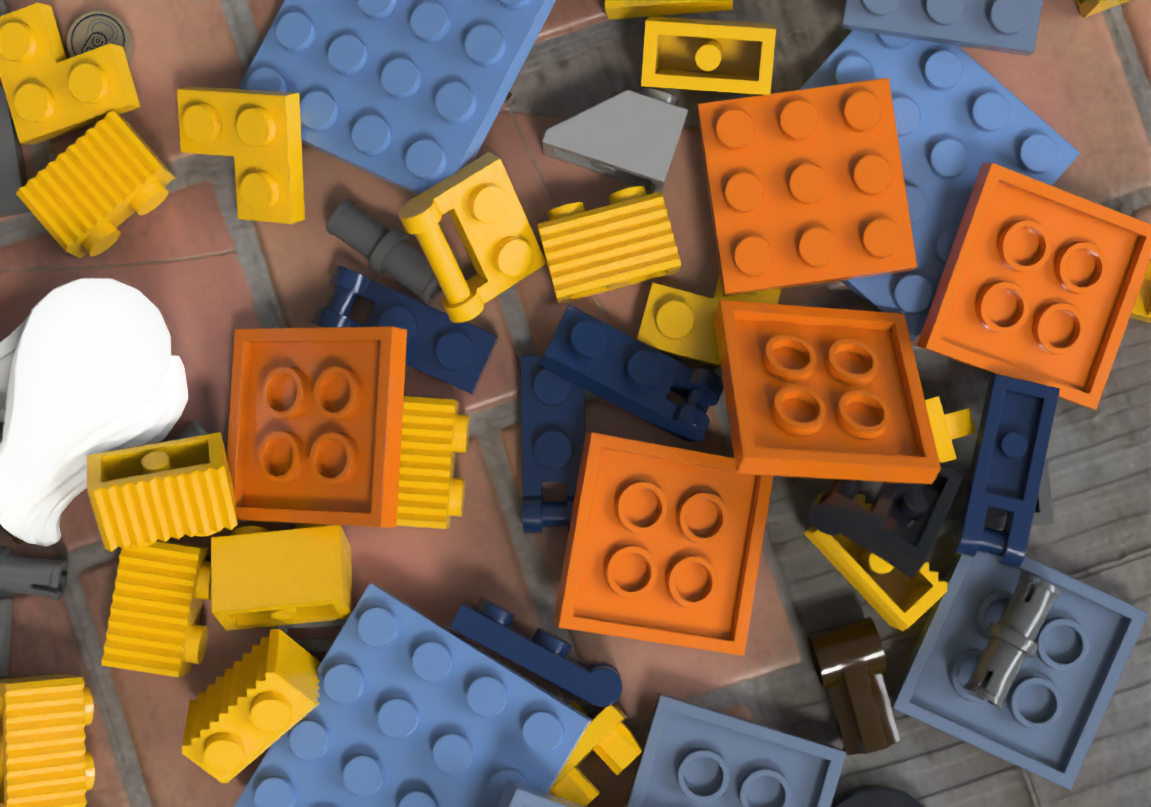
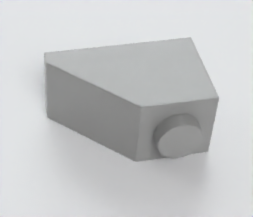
M644 88L641 94L626 90L547 129L542 141L543 154L635 186H644L645 189L662 192L685 125L688 109L677 106L679 101L676 97L657 89Z

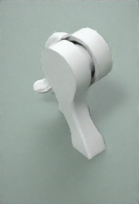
M80 278L53 289L32 309L31 314L7 338L0 342V422H4L3 437L0 443V524L10 534L29 544L46 547L60 540L59 524L62 512L78 494L87 488V455L159 443L167 436L181 417L188 401L185 367L179 356L171 355V336L159 309L138 289L111 278Z

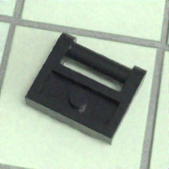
M940 462L941 470L932 484L883 482L869 511L852 501L862 480L833 479L828 490L816 496L808 512L809 521L817 530L825 534H842L913 578L929 556L963 476Z

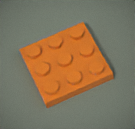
M889 78L697 105L696 111L723 297L907 272L917 268Z
M995 163L981 164L917 347L994 375L998 374L1060 388L1058 398L1085 408L1097 410L1151 260V224Z
M729 300L719 301L714 314V323L736 473L932 484L941 470L905 314Z
M397 327L235 329L227 462L234 488L237 520L396 528L407 344L406 329Z
M586 432L553 625L564 629L744 656L774 476L736 473L735 459L731 457Z

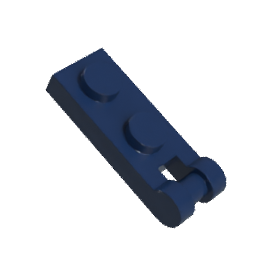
M337 265L330 280V283L335 285L326 306L319 305L311 323L321 328L397 327L406 329V366L474 395L498 342V336L467 322L453 323L450 321L447 313L370 280L355 271ZM357 297L374 303L364 325L348 318Z
M570 304L562 314L538 364L666 432L689 442L703 440L710 423L709 416L707 415L709 406H714L718 403L724 389L722 378L714 372L701 368L692 369ZM669 390L685 397L684 403L678 405L666 399Z
M543 355L520 356L523 533H542L543 527L567 526L569 533L585 439L584 388L539 366L538 364ZM567 482V501H542V483Z
M998 374L990 376L961 516L958 519L953 536L952 549L954 553L974 557L977 552L997 556L998 563L1014 567L1021 566L1028 546L1060 388ZM988 508L1008 512L1003 530L984 526Z
M481 597L477 606L468 601L461 604L449 628L599 707L610 706L620 698L623 689L622 680L617 668L612 664L596 662L590 667L567 655L572 646L570 643L540 627L537 628L533 636L511 625L515 614L486 598Z

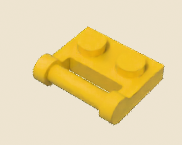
M490 152L461 168L455 175L443 179L409 200L398 211V216L408 234H415L445 295L442 299V305L450 321L453 323H463L475 318L482 312L485 303L547 264L501 159ZM446 212L449 213L477 272L475 276L467 281L438 224L442 215Z

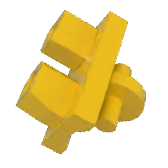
M575 700L569 704L587 715L586 711ZM616 703L607 706L590 722L549 794L587 807L600 792L577 766L593 750L617 776L643 752L631 730L623 723L628 716Z

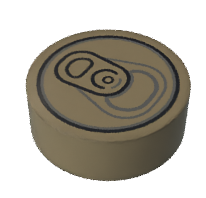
M88 11L80 15L69 28L67 48L71 57L112 43L123 46L128 65L133 58L135 41L131 30L118 16L109 11Z

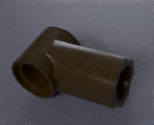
M871 617L808 633L807 640L813 665L821 687L828 691L843 749L847 752L846 755L868 754L887 749L889 746L900 742L891 707L892 704L882 675L887 672L886 659L878 631Z

